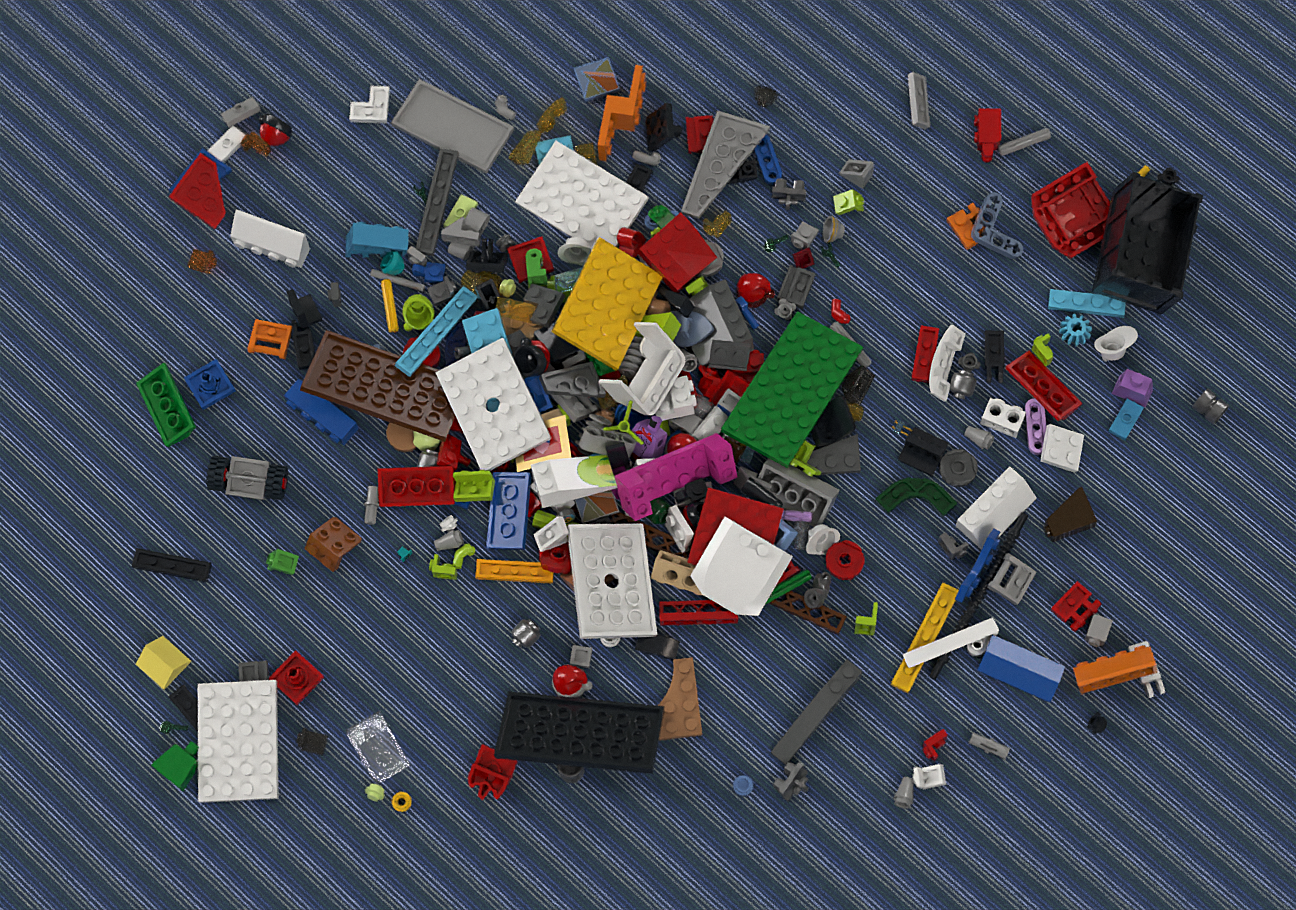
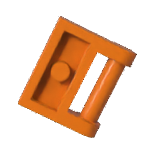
M255 319L248 345V353L254 354L258 352L286 359L293 330L292 326ZM257 340L281 344V347L277 349L256 345Z

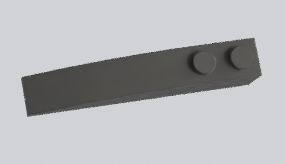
M847 659L804 709L771 751V754L784 765H787L860 680L862 671Z

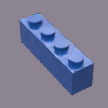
M298 378L284 394L287 401L286 405L292 410L297 409L301 412L300 415L309 422L311 420L314 422V426L320 432H327L333 442L336 444L340 442L342 445H345L359 429L357 423L328 400L300 391L303 381Z

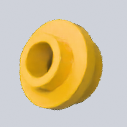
M398 792L393 796L392 806L396 811L404 812L411 807L412 800L406 792ZM400 799L405 800L404 805L398 804Z

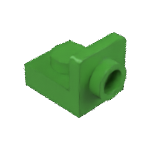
M276 549L269 553L267 557V570H277L293 575L299 556Z

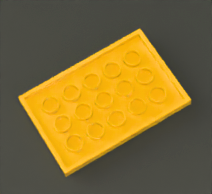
M599 237L551 332L616 371L619 369L637 331L634 323L642 321L662 277L653 269Z

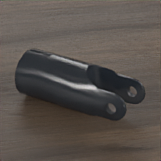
M749 478L740 490V492L752 500L780 508L783 506L781 500L752 478Z

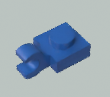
M427 262L426 267L413 264L412 275L425 277V282L438 284L444 281L446 264Z

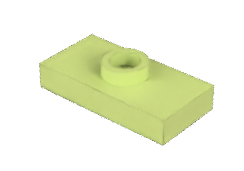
M461 194L443 224L444 228L461 217L465 219L471 208L478 206V202Z

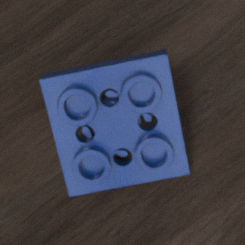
M217 359L184 377L203 410L236 392Z

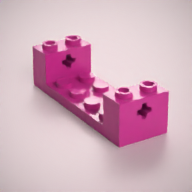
M715 433L615 476L622 509L637 521L653 514L650 501L685 487L690 482L711 476L718 483L723 484L738 478L731 444L718 433Z

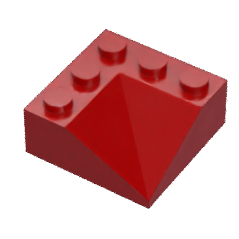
M682 212L647 241L638 251L639 256L651 269L662 277V281L675 293H679L717 259L715 253Z

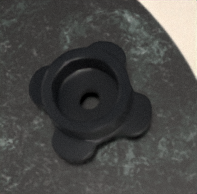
M1166 168L1162 174L1160 173L1157 176L1159 181L1169 186L1180 181V177L1177 176V173L1172 168Z
M1096 712L1090 718L1087 727L1092 730L1093 734L1101 733L1107 726V720L1105 717H1101L1100 712Z

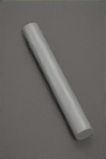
M375 269L371 270L370 276L382 280L390 279L392 283L421 292L425 290L424 284L395 275L384 274L382 271Z

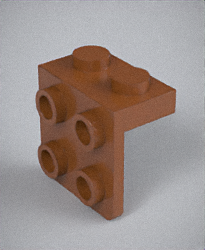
M332 517L309 535L305 550L334 572L338 569L342 557L360 544L362 539L338 518Z

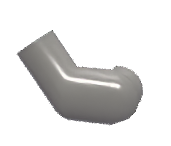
M499 95L495 101L498 114L514 120L516 112L508 109L507 97Z

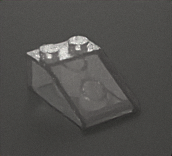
M381 711L346 729L348 738L375 784L381 783L411 765Z

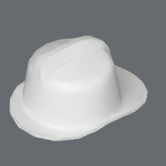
M572 237L567 239L566 243L558 249V256L567 263L584 266L592 248L585 239Z
M1131 326L1117 327L1099 337L1094 343L1095 349L1101 353L1104 361L1119 360L1124 356L1126 349L1136 342L1138 333Z
M819 524L809 530L808 543L806 545L807 553L826 554L833 544L839 542V531L824 524Z

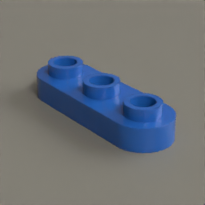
M766 134L760 141V143H764V146L757 145L754 153L764 181L769 185H775L777 179H782V171L771 140ZM775 175L776 177L772 179L769 176Z

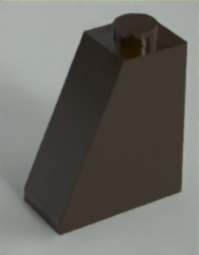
M1079 487L1046 519L1043 530L1046 537H1050L1051 542L1096 526L1097 519L1083 487Z

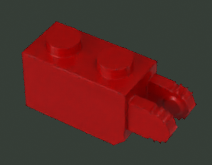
M979 108L978 115H974V126H977V132H974V143H977V150H981L982 160L987 163L991 162L994 150H997L1000 145L1001 109Z

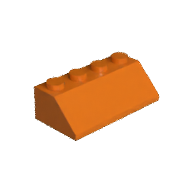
M1142 645L1134 648L1135 651L1132 652L1120 651L1114 657L1107 658V656L1097 658L1096 662L1093 663L1081 662L1077 664V667L1073 669L1080 693L1084 694L1158 673L1151 647Z

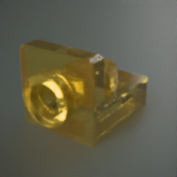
M725 210L722 215H717L713 223L705 218L703 220L704 231L708 235H714L718 238L731 223V214Z

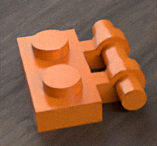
M974 203L969 204L967 207L970 210L969 214H966L962 209L949 216L946 220L966 250L979 244L971 236L974 226L971 221L977 219L980 208H977ZM984 226L978 231L980 237H982L980 234H982Z

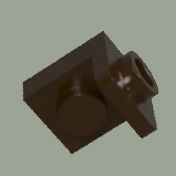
M725 436L724 439L731 444L734 462L737 465L747 446L730 436Z

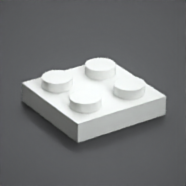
M1052 424L1047 425L1040 462L1074 473L1077 472L1084 435Z

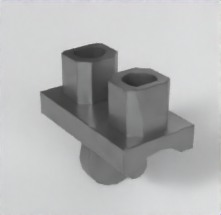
M777 179L775 187L772 189V198H779V204H786V210H790V205H797L798 200H806L804 181L795 180L793 188H786L787 180Z
M788 762L784 768L785 774L789 775L786 781L777 778L773 784L783 799L789 801L793 794L797 796L800 791L806 793L809 790L805 785L808 781V778L805 777L808 771L799 762L797 765Z

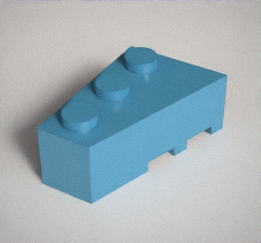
M365 222L353 223L346 236L345 257H351V254H363V257H369V254H380V257H384L390 251H397L401 257H404L408 250L409 229H403L400 226L385 227L383 224L368 225Z

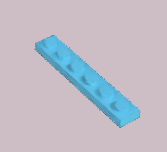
M463 286L400 357L395 367L411 377L477 301V295Z

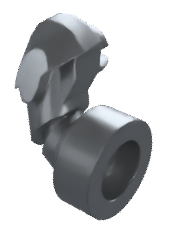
M829 573L816 574L813 580V589L805 592L804 601L809 608H818L823 605L830 591L831 576Z

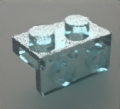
M583 267L554 275L555 290L559 292L572 290Z

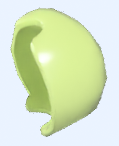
M413 431V443L422 451L426 452V449L434 451L441 442V440Z

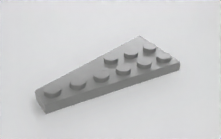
M717 111L681 210L682 214L700 219L768 133L770 126Z

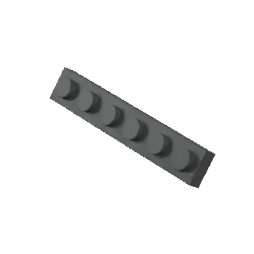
M440 148L415 248L424 255L434 256L457 165L458 151Z

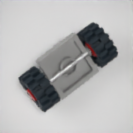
M212 456L208 465L209 470L207 471V489L221 492L226 490V495L259 500H264L266 497L283 500L288 482V467L275 464L270 465L271 462L234 456L231 457L230 463L229 458Z

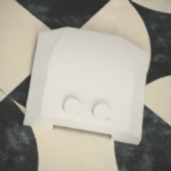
M724 517L690 577L702 595L737 615L758 616L793 556Z

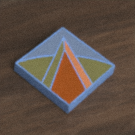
M609 58L574 68L585 102L620 92Z

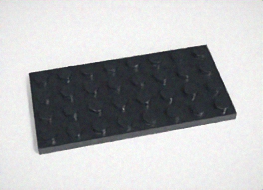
M508 691L494 758L653 774L664 717V706Z

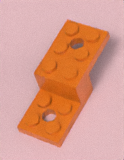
M635 65L629 98L607 95L598 140L599 161H607V156L611 155V138L614 139L615 129L635 131V126L639 125V110L642 109V95L646 90V73H643V66Z

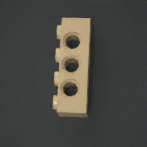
M660 550L655 559L651 579L659 583L675 586L678 589L691 591L696 595H702L692 578L689 577L696 565L687 563V558Z

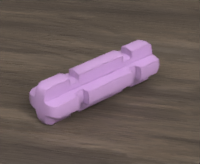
M783 510L781 519L783 521L785 519L786 521L811 523L813 514L806 511Z

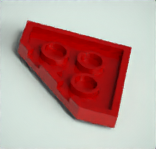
M200 153L169 195V199L215 230L225 217L226 211L216 163Z

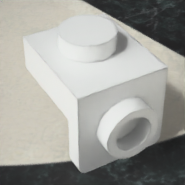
M937 764L924 768L914 767L913 781L915 785L922 789L946 785L943 765Z

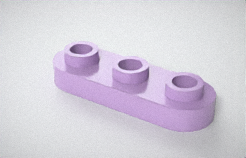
M1034 398L1027 401L1024 409L1026 412L1028 448L1032 454L1041 455L1046 432L1045 408ZM1031 408H1036L1037 412H1032ZM1033 426H1038L1039 430H1034ZM1040 444L1041 448L1037 449L1034 445Z

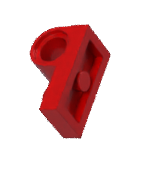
M622 227L617 234V242L620 245L618 249L636 258L646 238L639 231Z

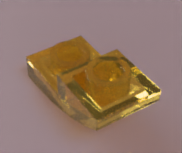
M563 97L551 104L540 117L537 123L540 134L550 131L556 125L555 117L562 116L567 110L566 101Z

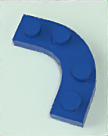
M994 528L988 535L976 563L961 584L955 600L962 603L966 597L970 598L974 589L977 588L981 580L978 578L985 564L989 566L994 556L991 552L997 549L1001 541L998 539L1000 531Z

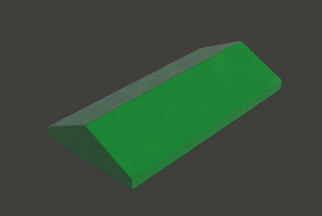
M162 363L136 384L165 446L169 447L188 438L196 426L166 363Z

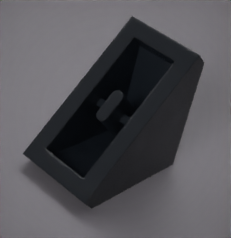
M492 278L475 286L479 304L485 312L498 308L501 316L508 313Z

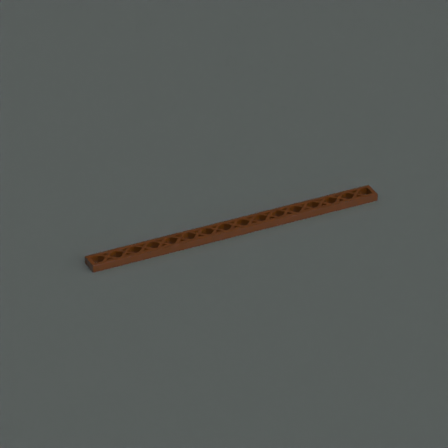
M576 504L573 505L570 509H573L574 513L580 516ZM621 512L611 515V524H617L621 521H626L628 524H643L647 534L645 536L647 548L658 553L662 550L674 554L669 548L676 545L671 535L638 520L635 521ZM659 536L663 539L664 544L654 545L652 538ZM692 545L688 546L690 549L688 552H678L674 555L683 556L684 558H687V554H690ZM793 591L785 593L787 599L785 601L778 602L775 599L769 602L773 606L836 635H839L847 616L823 605L818 608H809L805 604L804 596ZM801 601L804 608L796 610L792 603ZM818 609L822 616L813 618L810 611ZM832 617L840 619L838 627L835 628L829 625L828 619Z

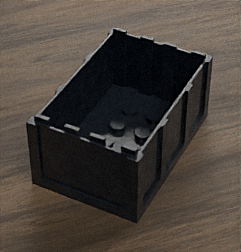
M1133 172L1113 189L1092 292L1163 314L1183 299L1184 291L1182 290L1186 270L1190 265L1189 255L1193 235L1197 230L1196 220L1203 195L1193 194L1140 176L1141 174Z

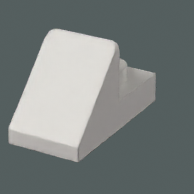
M563 516L556 517L534 534L540 552L568 542L567 535H569V531Z

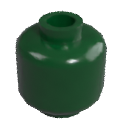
M661 497L650 501L653 514L646 517L653 524L666 523V516L671 506Z

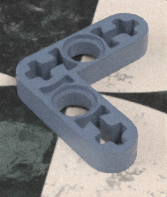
M992 192L985 197L971 232L972 239L1009 259H1016L1023 253L1022 244L993 229L1003 199L1000 194ZM994 198V199H995L994 202H995L996 204L993 205L992 208L990 209L989 207H990L991 204H992L991 199ZM983 213L991 216L990 222H986L983 219ZM984 226L985 228L982 231L983 236L980 237L978 231L981 230ZM994 237L1001 240V246H996L993 243ZM1013 246L1015 247L1016 253H1012V251H1013L1012 247H1013Z

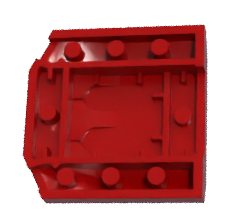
M1085 162L1031 195L1032 214L1052 248L1069 259L1103 240L1110 201L1098 184L1097 176L1088 162Z

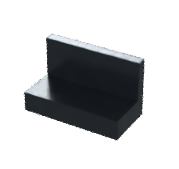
M294 289L286 291L289 303L301 328L323 321L311 294L297 298Z

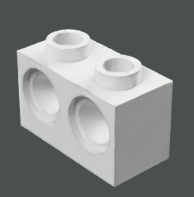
M990 398L980 424L1016 438L1026 412L1018 406L1005 404L1001 399ZM997 410L1000 414L994 416L990 411ZM1014 417L1018 422L1011 423L1008 418Z

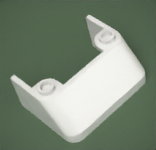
M635 322L634 326L644 336L640 343V352L645 358L629 387L621 380L600 379L599 383L616 402L628 406L631 400L633 402L631 409L643 415H654L684 367L685 356L657 323Z

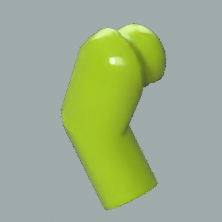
M464 544L456 550L452 564L453 567L461 569L464 557L474 555L475 547L471 546V544Z

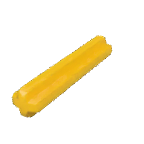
M390 279L381 281L388 330L390 333L397 332L399 328L392 283Z

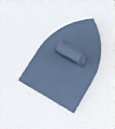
M670 311L681 324L673 341L677 347L695 345L703 341L715 330L710 321L697 312L692 311L690 316L686 318L678 311Z

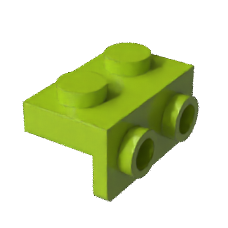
M460 471L453 473L456 481L453 497L455 502L492 501L495 479L490 471Z

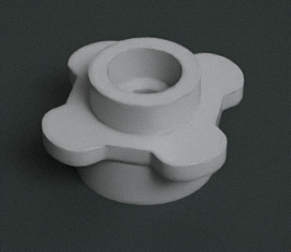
M785 298L779 300L778 308H775V314L790 320L792 312L796 310V304L789 303Z

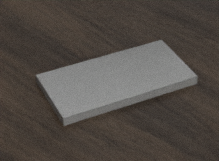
M421 79L418 80L391 122L393 127L438 150L443 148L458 151V160L485 174L488 173L514 131V126Z

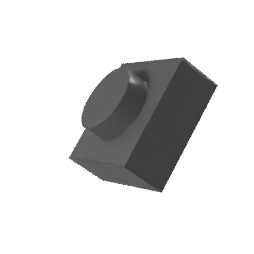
M338 282L330 283L331 289L328 290L329 301L333 302L334 307L342 306Z

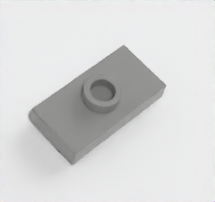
M251 97L221 113V116L227 126L231 127L256 114L261 109L255 99Z

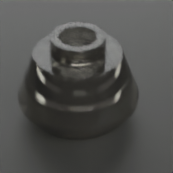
M761 85L754 88V100L757 101L758 106L767 108L768 105L771 106L778 98L777 91Z

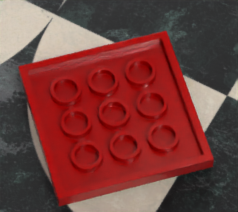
M708 487L687 563L697 565L724 517L774 545L784 508Z

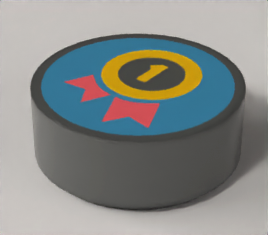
M570 508L564 509L556 515V517L563 516L565 524L570 523L576 517L573 509Z

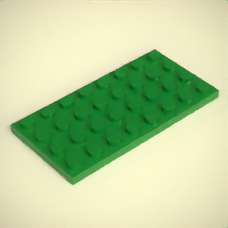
M797 311L725 421L721 432L788 469L863 351V346Z

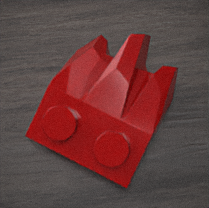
M484 744L481 745L475 763L472 764L469 772V788H473L476 785L480 786L478 797L482 801L490 791L493 792L494 798L498 800L510 783L518 760L494 758L495 749Z

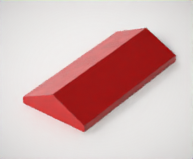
M1030 350L1005 367L1057 421L1066 419L1082 405V402Z
M454 466L377 469L379 507L455 504L453 498L456 484L453 477Z

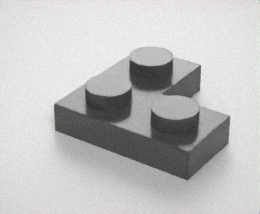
M531 284L523 298L526 303L537 306L530 319L531 322L549 328L565 295L559 291Z

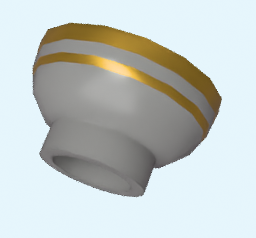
M828 216L823 226L822 235L824 242L830 243L837 240V238L841 239L845 231L844 224H840L839 220L835 217Z

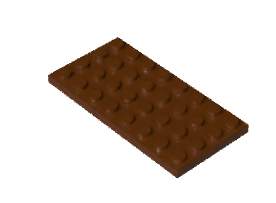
M328 330L325 331L300 388V391L444 442L456 417L436 375V372L439 371L438 369L421 364L409 377L395 367L396 362L401 356Z

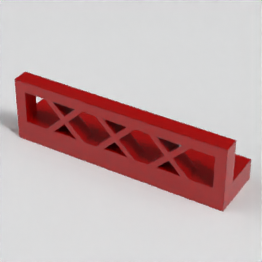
M712 600L659 602L660 626L738 623V615L731 611H721L723 606L717 607L716 605L719 604ZM711 605L716 611L702 612L701 610L705 606ZM686 606H692L696 612H682V610ZM664 607H673L677 612L664 613Z

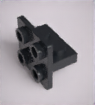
M914 427L911 434H908L905 440V445L898 461L933 476L948 447V442Z

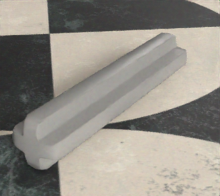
M1045 128L998 146V151L1003 156L1047 140L1051 137L1050 130Z
M835 322L830 326L831 330L854 341L839 322ZM864 351L857 358L858 363L863 368L871 365L872 361Z

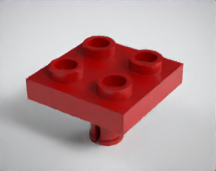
M295 650L268 679L277 680V688L298 705L325 677Z

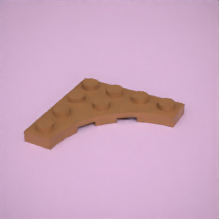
M693 657L673 660L672 682L667 694L658 705L664 706V717L659 741L702 736Z

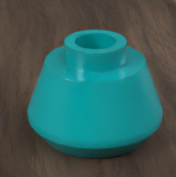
M397 251L388 252L383 257L380 265L382 272L390 275L400 274L405 268L404 260Z

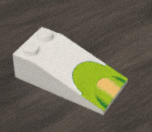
M607 455L549 459L530 464L542 508L617 488Z

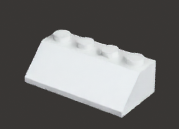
M236 209L231 230V239L236 247L244 249V247L248 248L253 253L267 255L268 258L274 261L281 260L290 267H302L310 250L305 234Z
M1009 467L957 520L956 527L982 550L988 535L994 528L1000 531V537L1037 497L1025 479Z

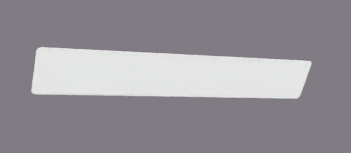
M990 618L904 653L903 657L908 668H911L997 633L999 629L994 618Z

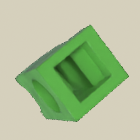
M530 249L526 253L529 287L531 284L539 286L548 285L546 269H541L543 267L542 253L538 249Z

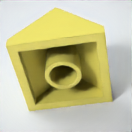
M161 636L145 645L136 665L165 690L188 666L191 660L164 636Z

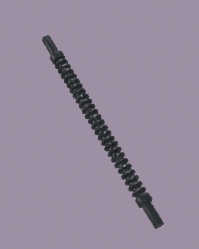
M1021 513L1014 527L1008 531L1009 536L1005 537L1006 541H1003V545L1000 546L1001 550L997 551L996 559H993V564L989 565L988 573H985V578L981 579L980 587L976 588L977 592H974V597H971L972 601L968 602L969 606H966V611H963L964 615L960 616L961 620H958V625H955L956 629L952 630L953 633L968 628V623H971L970 618H974L975 609H979L978 604H982L983 595H987L986 590H990L987 586L990 581H993L994 576H996L1000 569L999 567L1004 562L1005 554L1011 553L1010 548H1013L1012 544H1016L1015 539H1019L1020 531L1028 518L1027 514ZM952 651L937 657L938 661L929 675L931 679H937L944 664H948Z

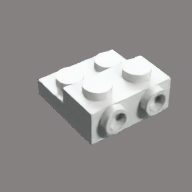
M687 375L676 378L655 413L662 421L695 414L693 406H697L695 394L691 395V392L694 391L693 382L688 380Z

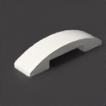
M954 325L949 326L939 342L930 369L929 385L931 394L943 402L947 401L950 390V383L947 382L955 351L961 350L965 333Z

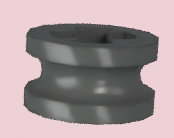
M509 234L502 236L496 242L501 252L507 251L508 247L515 244V241L511 240Z

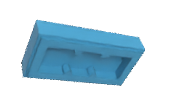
M1126 399L1108 432L1126 440L1144 407Z

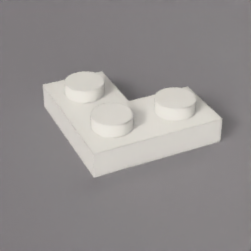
M371 86L369 103L351 102L350 122L387 123L389 87Z

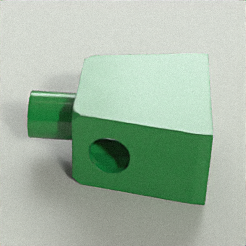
M192 741L184 750L177 744H174L155 760L151 766L181 791H184L198 768V761L193 756L198 752L199 747Z

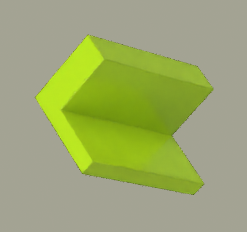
M874 602L872 617L856 616L854 634L874 636L878 603Z

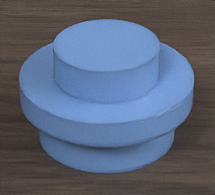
M747 776L737 777L733 783L734 791L741 796L748 795L753 789L752 780Z

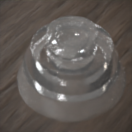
M700 394L695 395L697 406H693L694 415L706 418L714 408V405L706 397Z

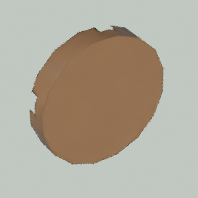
M393 423L388 424L386 431L387 439L395 450L411 452L417 448L413 443V430Z

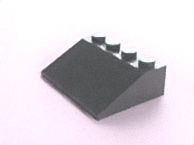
M726 279L705 287L689 298L695 307L693 312L706 317L715 329L703 341L691 346L699 366H708L712 339L750 343V351L754 350L753 338Z

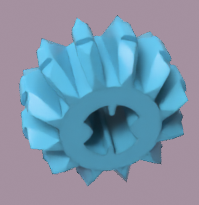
M1073 314L1072 318L1069 316L1065 317V321H1062L1060 324L1062 328L1059 329V334H1062V341L1068 340V345L1074 342L1075 347L1078 346L1079 342L1084 345L1086 339H1090L1092 327L1088 326L1089 320L1083 321L1084 316L1081 315L1080 318H1077L1076 314Z

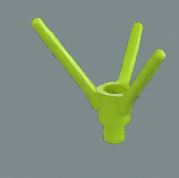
M630 400L624 420L617 426L604 427L603 430L627 432L640 445H643L644 442L630 430L628 419L633 403Z

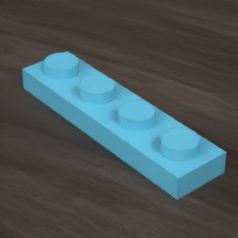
M1050 289L1048 309L1124 318L1126 303L1099 294Z

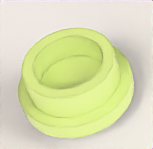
M505 279L502 281L499 291L504 297L508 298L515 293L516 285L514 280Z
M370 784L365 790L367 797L373 801L383 800L385 796L384 788L377 784Z

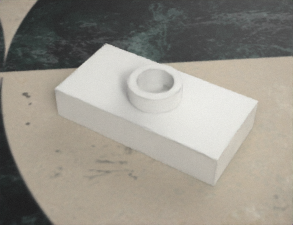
M233 125L208 152L224 163L247 140V136Z

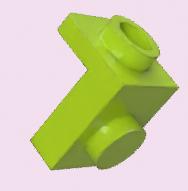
M853 189L833 196L835 212L838 215L853 210L864 211V198Z

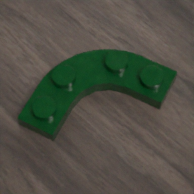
M909 477L901 479L875 498V502L887 514L910 498L925 500L942 517L957 506V502L939 484L926 478Z

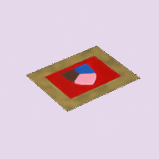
M565 415L544 421L552 439L516 457L517 472L531 469L530 464L545 460L572 458Z

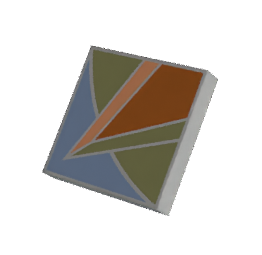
M611 490L575 499L582 524L593 522L607 515L619 513L614 494Z

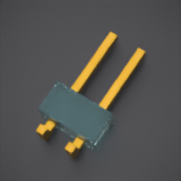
M895 420L894 423L897 424L896 427L892 426V428L894 429L893 432L897 434L901 432L902 434L908 436L907 433L901 431L902 428H905L912 432V430L904 426L905 423L900 420L899 422Z

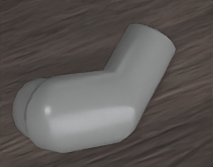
M636 150L633 153V159L655 166L660 163L661 155L654 152L651 156Z

